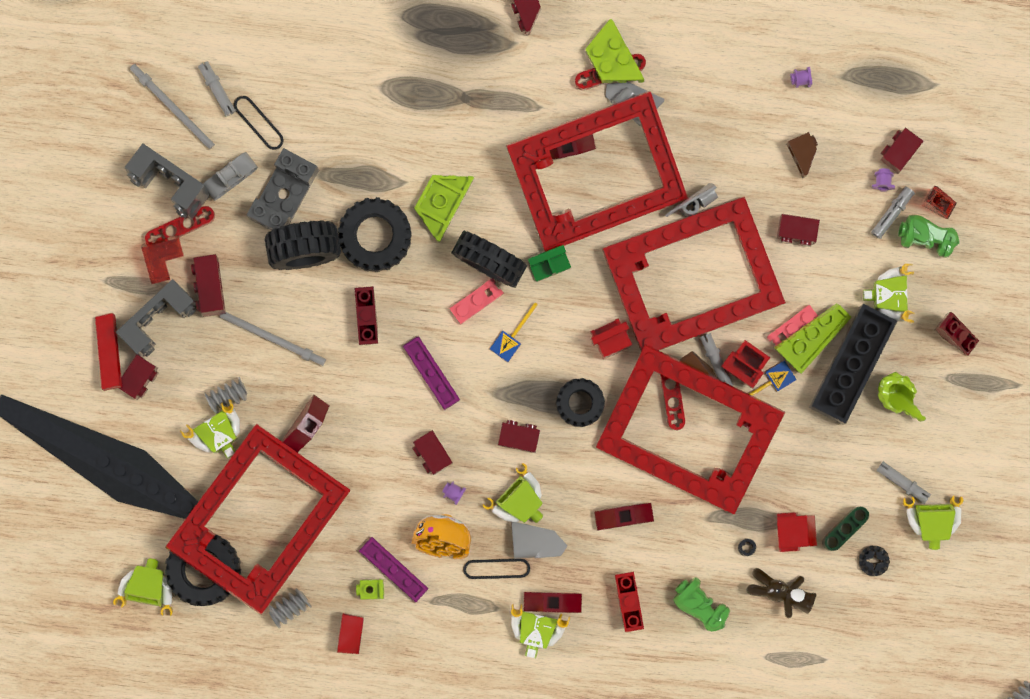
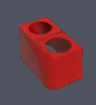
M343 613L337 653L359 654L364 617Z

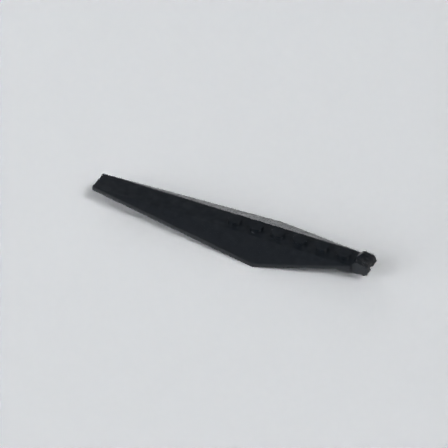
M1 394L0 417L117 502L183 519L188 517L199 502L147 451Z

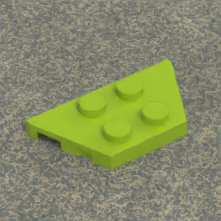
M610 19L586 48V53L602 83L644 82V77L614 21Z
M432 175L414 209L439 243L474 180L473 176Z

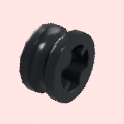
M751 539L742 540L738 545L739 553L743 556L754 554L756 551L755 542ZM745 542H749V545H752L749 553L742 549V546L746 544Z

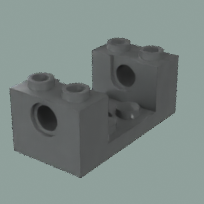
M142 143L124 167L130 181L137 187L141 185L147 188L158 172L167 180L169 178L175 181L174 184L179 189L171 200L175 204L173 207L177 210L176 213L184 219L188 217L192 220L210 196L204 184L144 143Z
M285 148L282 149L274 164L276 169L259 200H254L247 213L250 220L271 231L291 223L319 172L317 165ZM282 189L289 191L290 194L287 199L279 197V192Z
M173 279L116 331L131 349L141 357L144 355L146 357L155 350L154 346L156 345L141 327L148 326L153 321L152 317L157 312L160 314L167 308V303L184 318L192 316L197 311L196 302Z

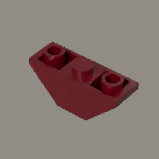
M512 0L511 7L514 15L518 13L520 21H517L520 31H525L526 36H528L541 11L539 0Z
M593 134L549 151L552 160L595 150L596 146Z
M374 286L354 288L359 345L378 344Z
M952 312L947 313L935 328L943 339L967 356H969L979 342Z
M313 394L282 442L298 453L314 437L322 425L330 405Z
M651 503L594 512L597 531L654 522Z
M524 592V611L582 613V593Z

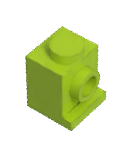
M384 579L360 580V584H356V595L360 596V600L384 599ZM368 586L373 587L372 593H367L366 588Z

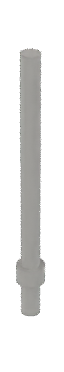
M136 64L130 67V70L139 78V82L144 87L147 86L209 150L215 145L154 84L152 78L147 73H144Z
M227 312L220 315V318L302 356L301 358L306 361L311 360L322 366L326 362L325 358L314 354L312 350L308 348L303 349Z

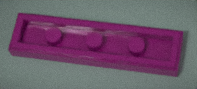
M419 336L403 345V348L444 411L460 401V398Z
M373 537L359 550L415 603L429 589Z

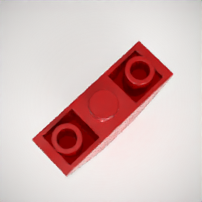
M634 571L616 574L615 581L625 632L644 629Z

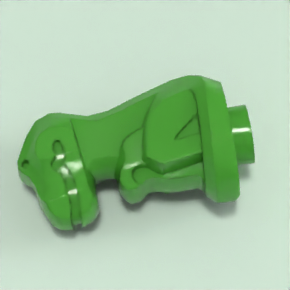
M909 215L906 222L901 223L898 232L903 247L909 248L912 244L919 246L924 245L927 249H931L934 244H938L937 254L943 258L949 257L954 248L959 244V237L955 229L938 227L919 215Z
M694 577L689 582L686 579L682 581L675 589L677 595L673 601L676 606L701 620L708 631L713 632L723 629L730 614L729 607H726L725 604H719L713 609L711 605L714 600L711 597H707L705 592L699 587L701 581L697 577Z

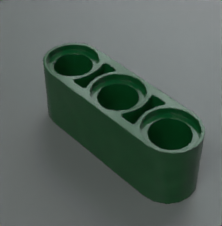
M861 506L853 508L823 538L824 548L828 551L838 550L869 519L868 510ZM857 510H861L864 513V518L861 521L855 518ZM844 523L850 526L848 534H844L841 531V526ZM830 537H834L837 540V545L834 548L829 547L827 544Z

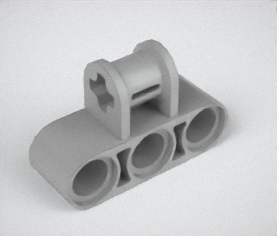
M244 152L232 162L230 161L220 171L215 172L216 174L203 184L215 201L255 172L258 166L248 153Z

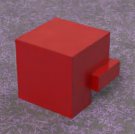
M619 318L590 331L592 335L590 340L593 346H597L603 360L632 346L626 332L629 330L626 322L621 324Z
M744 340L736 352L732 351L721 367L753 389L764 374L761 370L770 357Z
M798 512L777 514L780 552L800 551V547L817 546L815 515L798 516Z

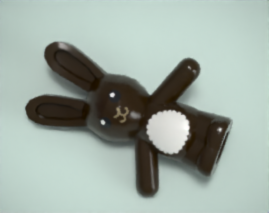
M759 568L753 570L754 578L767 587L751 584L746 589L747 593L752 596H765L775 602L784 601L785 617L791 618L793 615L792 606L809 614L817 594L798 589L805 580L803 576H799L788 587L784 581L771 578Z

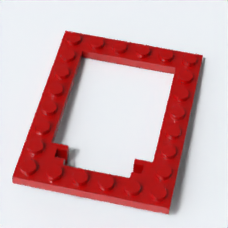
M651 91L506 145L545 252L688 199ZM639 117L663 187L574 220L569 208L564 210L565 212L562 214L555 213L552 215L536 169H544L554 163L549 150Z
M745 196L602 249L641 352L645 344L657 350H662L786 303ZM733 222L760 292L671 325L667 313L649 318L633 273L649 267L645 254Z
M645 344L596 448L735 515L785 411ZM654 371L741 413L736 426L740 428L745 426L753 434L732 476L723 469L714 468L709 479L704 478L622 438Z
M256 424L165 548L262 615L351 490ZM262 452L323 495V497L271 569L267 571L259 564H256L245 579L205 550L209 542L216 535L205 526L257 455Z

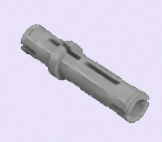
M207 61L204 62V65L203 63L199 65L198 69H200L206 80V86L210 87L225 116L227 117L230 116V113L231 115L235 113L236 109L221 86L219 76L215 75L209 62Z
M905 186L896 200L893 199L890 208L871 231L874 236L879 239L882 238L900 212L906 209L905 206L915 194L914 191Z
M711 333L706 334V337L705 335L700 337L707 352L705 355L709 357L717 378L734 386L727 371L721 367L723 361L719 354L720 349H717Z
M884 461L876 470L904 489L907 495L911 494L923 504L931 496L930 493L919 487L916 481L912 482Z

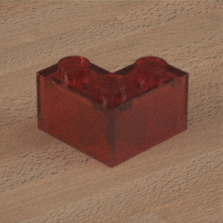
M179 234L141 244L151 284L170 280L166 261L184 256Z

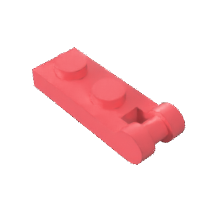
M493 278L450 308V311L460 325L504 294L495 285L496 281ZM487 289H490L493 293L490 297L485 293Z
M808 305L768 335L767 338L769 341L772 340L777 346L782 342L778 337L779 334L782 333L787 339L818 317V315Z

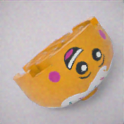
M431 515L423 518L415 527L412 544H416L415 548L434 557L453 556V559H464L469 555L471 534L465 524L451 515Z

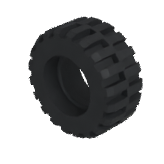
M304 221L281 226L269 231L264 239L268 264L273 269L297 270L319 266L336 260L341 254L337 226L330 221Z
M216 534L205 550L214 554L221 562L241 575V562L237 556L236 549L231 546L229 541ZM171 551L169 552L170 555L166 558L165 562L167 564L165 575H167L168 579L167 584L172 588L174 595L178 596L180 600L194 606H210L222 602L231 595L216 583L206 588L193 585L185 573L186 562Z

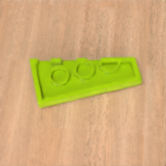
M836 303L775 346L774 349L798 373L802 374L852 317Z

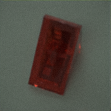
M934 185L922 206L945 219H949L957 202L938 186Z

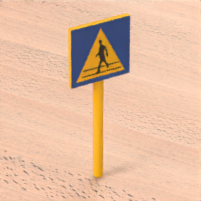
M533 304L511 336L502 331L490 347V350L509 362L521 345L514 337L538 304Z
M784 360L765 372L770 380L769 382L749 394L753 396L773 384L778 392L797 379Z

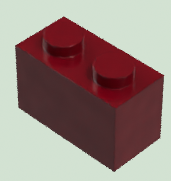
M906 127L903 131L898 130L892 138L894 140L891 146L887 144L880 153L883 155L880 161L898 174L924 142Z
M781 214L777 239H781L782 243L792 244V241L800 242L801 246L811 247V244L817 242L820 220Z
M136 354L121 377L122 387L119 389L136 400L139 397L143 398L148 390L146 386L150 381L153 382L158 375V367Z
M507 420L506 423L502 422L498 446L536 453L540 430L537 429L536 425L526 424L524 427L519 426L517 421Z
M433 430L413 442L415 446L412 449L417 457L422 456L425 463L422 465L428 474L432 472L435 475L453 464Z

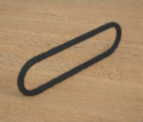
M238 97L234 102L236 112L268 148L273 150L279 149L284 142L282 134L249 97ZM240 99H247L280 136L281 142L277 147L270 146L238 110L237 102Z
M525 559L470 560L464 565L463 571L469 579L523 578L529 574L530 564ZM521 561L526 563L528 567L527 572L523 575L470 576L466 571L470 563Z

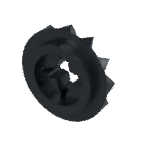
M869 546L861 552L859 566L865 574L880 576L888 570L890 564L889 554L884 548ZM874 553L877 559L882 560V562L876 563L875 570L873 563L866 561V559H872Z

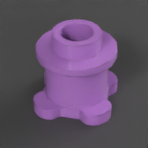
M810 67L801 71L794 69V72L790 74L791 84L795 85L796 88L802 85H807L808 88L811 87Z
M881 168L875 172L876 184L872 185V189L882 192L895 189V185H891L894 174L890 172V169Z
M454 481L451 484L447 482L442 491L445 494L443 498L447 497L457 505L466 488L463 487L462 489L454 484Z

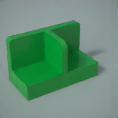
M564 245L528 259L536 282L571 268Z

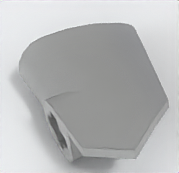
M628 81L627 83L607 84L605 97L612 104H616L647 91ZM651 93L658 109L664 102V98ZM639 117L633 118V120L640 126L641 123Z
M708 183L665 216L668 217L677 210H680L685 217L695 215L699 210V204L705 208L718 198L715 192L717 187L712 183ZM688 204L689 206L691 204L694 206L693 211L686 209Z
M512 522L514 559L561 556L567 548L566 543L554 530Z

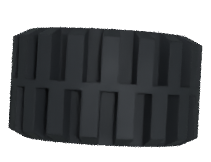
M585 378L572 379L565 383L560 389L556 400L557 411L560 417L567 424L574 427H585L597 421L604 410L605 403L603 392L599 386ZM582 391L591 397L592 406L588 412L577 414L571 410L569 399L575 392Z

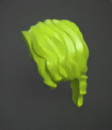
M897 372L883 377L878 386V398L883 406L896 414L904 412L920 422L925 421L926 417L922 416L920 410L913 403L917 390L910 381V378L902 376Z

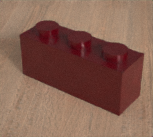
M216 254L194 257V264H191L192 274L196 275L197 281L193 283L195 294L198 293L199 300L196 301L197 312H201L203 317L226 314L219 258Z

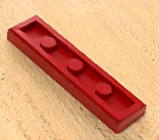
M114 313L95 317L101 387L103 391L121 388L122 379L116 333V316Z

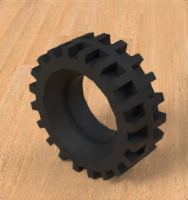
M376 197V199L364 198L365 200L357 201L354 203V206L350 209L348 208L344 217L340 220L341 223L338 228L340 247L346 258L357 268L359 267L367 272L390 270L391 267L398 265L402 258L407 255L411 245L412 232L409 221L400 207L393 204L390 200H383L380 197ZM371 217H379L389 223L393 236L388 247L378 252L367 251L361 247L357 239V231L364 220Z
M465 230L461 233L451 252L456 258L470 267L516 288L527 268L525 262L507 252V250Z

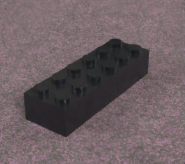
M862 304L809 408L845 425L897 320Z

